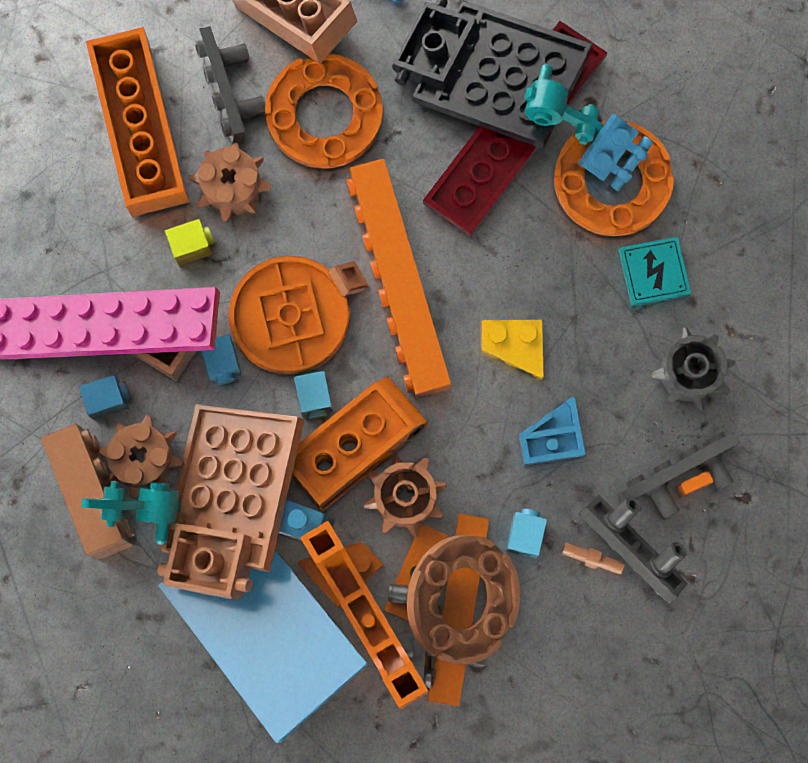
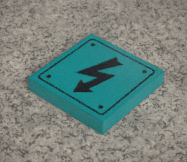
M678 237L619 248L618 253L631 307L688 297L692 294Z

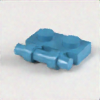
M612 113L578 161V164L602 181L606 179L610 172L615 174L609 186L619 192L624 183L628 184L633 176L631 174L641 160L645 161L649 155L647 151L654 142L643 136L638 145L634 144L632 141L639 131ZM628 150L631 152V155L623 166L619 167L616 163L624 152Z

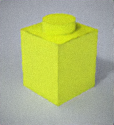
M200 219L165 230L178 266L213 255L209 246L215 243L209 226L203 228Z

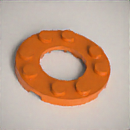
M329 53L320 64L312 58L295 60L276 76L266 97L265 115L273 141L286 156L308 167L335 168L353 162L372 146L381 129L383 103L376 81L363 66L341 55ZM317 86H332L340 89L349 97L353 105V117L350 125L342 133L327 138H318L309 135L300 127L296 119V107L299 99L308 90Z
M625 121L639 131L632 141L634 144L638 145L643 136H646L654 143L647 151L649 155L645 161L641 160L638 164L642 174V187L639 194L626 204L606 205L597 201L588 192L585 184L586 169L578 164V161L593 141L587 142L586 145L580 144V140L575 138V132L567 140L559 153L554 171V186L557 198L566 214L575 223L590 232L604 236H625L639 232L651 225L661 215L671 197L674 176L667 150L655 135L632 122ZM626 150L624 152V155L629 157L631 155V152Z

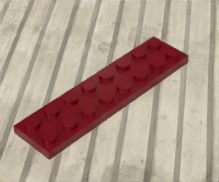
M559 21L553 28V31L592 43L593 48L566 103L567 106H570L604 61L608 52L562 21ZM479 126L425 196L423 204L471 237L538 147Z

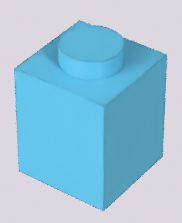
M324 371L294 377L303 418L309 417L311 421L326 418L327 413L333 412Z
M522 509V513L516 512L513 517L506 551L537 558L540 553L547 519L541 518L540 512L530 509Z

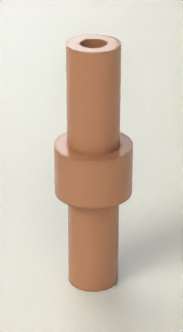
M565 542L562 550L563 555L583 561L585 566L593 569L600 567L621 575L625 563L603 556L601 551L593 548L586 550Z

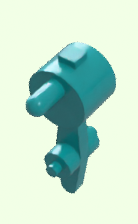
M542 65L538 80L532 82L531 87L526 89L524 97L527 101L525 115L536 124L542 126L556 125L563 119L577 128L575 138L580 140V144L586 145L587 142L593 141L594 136L596 137L604 126L598 121L599 110L593 104L582 107L581 112L567 106L568 89L563 84L550 80L552 75L551 65Z
M111 481V487H104L103 498H82L81 507L102 509L101 520H107L106 526L114 527L115 521H121L122 510H137L136 520L157 523L155 541L163 545L168 540L169 524L176 523L177 512H180L181 501L178 500L179 491L170 490V484L151 482L150 488L140 487L137 500L124 499L125 489L119 488V482Z

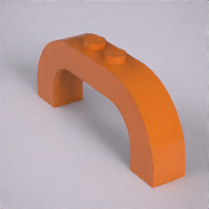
M329 521L301 536V540L361 639L399 709L402 710L428 694L427 687Z

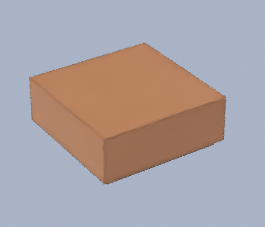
M355 261L334 266L328 271L343 297L363 292L369 287Z

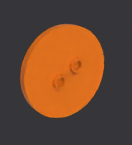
M279 256L259 263L242 277L230 300L229 326L236 345L251 363L274 374L299 375L321 367L338 352L348 333L350 309L347 296L343 297L328 272V268L306 257Z

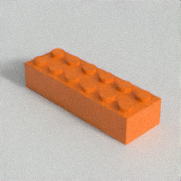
M144 27L86 41L124 202L132 217L190 203L150 42Z

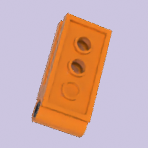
M388 376L384 377L378 382L375 381L299 442L291 477L320 512L323 513L364 480L369 472L375 471L391 458L393 454L405 446V442H409L419 435L428 425V421ZM347 443L357 445L352 451H344L342 449ZM324 462L333 464L327 471L318 469L319 465Z

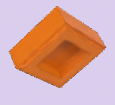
M706 471L680 483L675 489L679 497L682 498L708 486L714 481L710 473Z

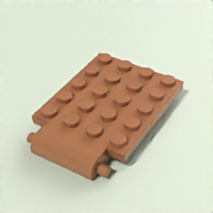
M195 405L182 458L184 463L180 467L175 490L179 491L178 500L181 501L180 512H177L176 523L169 524L168 540L165 544L161 545L160 549L170 554L168 563H161L157 570L160 576H164L163 583L165 586L238 600L245 592L252 590L253 582L249 579L251 569L270 572L304 419L297 416Z

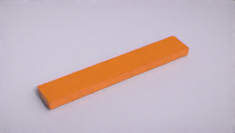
M458 514L455 535H473L486 538L489 519ZM471 568L455 570L449 575L447 580L442 619L455 630H464L471 627L473 623L480 575ZM435 657L433 665L435 681L433 688L429 689L428 701L459 706L466 664H454Z

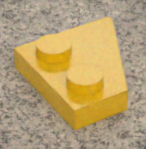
M542 320L481 321L482 353L493 358H499L505 364L514 368L518 367L532 374L537 379H543Z

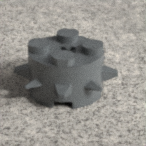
M683 328L682 339H679L676 344L659 343L657 347L664 358L660 369L652 372V377L662 380L664 388L669 393L668 402L671 404L677 400L695 402L699 410H703L706 398L713 392L724 395L729 394L730 389L724 382V377L727 374V369L735 365V360L727 359L723 349L717 346L718 335L714 334L706 339L707 337L692 335L688 328ZM690 364H693V368H698L699 371L696 374L689 370L688 366Z

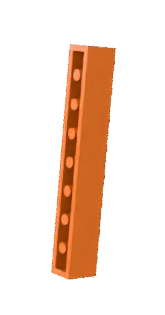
M383 158L350 167V178L346 179L350 196L356 195L358 206H354L358 224L364 223L367 232L362 234L366 251L372 250L375 261L370 262L374 279L380 278L383 289L378 290L382 307L388 306L391 317L386 318L390 335H397L399 346L395 347V352L399 364L405 363L408 374L403 375L407 393L413 392L415 400L449 391L451 382L385 160Z

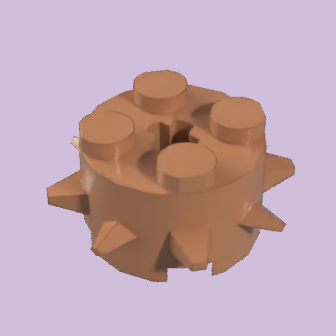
M233 143L232 146H226L212 153L208 150L205 151L206 159L199 166L198 173L190 175V181L200 185L203 196L196 204L198 208L209 205L216 212L221 213L222 221L227 222L233 213L241 215L249 211L255 214L257 212L255 204L259 200V193L271 189V184L261 179L258 168L263 163L264 158L261 156L253 159L239 149L238 143ZM231 179L235 180V182L232 184H229L228 180Z
M146 415L142 423L131 424L127 427L117 423L115 425L117 430L115 436L107 447L99 449V454L107 458V463L111 469L110 478L106 480V483L110 484L111 481L123 482L129 486L131 499L135 500L139 496L140 487L150 488L151 482L165 483V480L172 472L171 469L181 467L184 463L183 460L174 456V451L171 447V443L177 435L176 431L161 434L153 427L152 417ZM139 452L146 453L144 455L146 459L142 463L135 460Z
M393 454L392 465L386 468L383 473H368L367 476L375 485V496L363 505L366 509L378 510L380 516L384 519L382 532L385 534L396 526L408 528L413 537H418L420 523H424L428 517L442 519L444 516L435 503L437 494L447 488V483L433 480L431 474L427 471L429 459L424 458L414 465L411 462H402L398 454ZM406 489L408 493H413L414 497H410V502L404 503L403 499L397 498V495H401L400 490Z

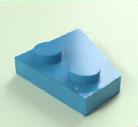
M575 397L569 398L565 403L519 434L524 466L586 455Z

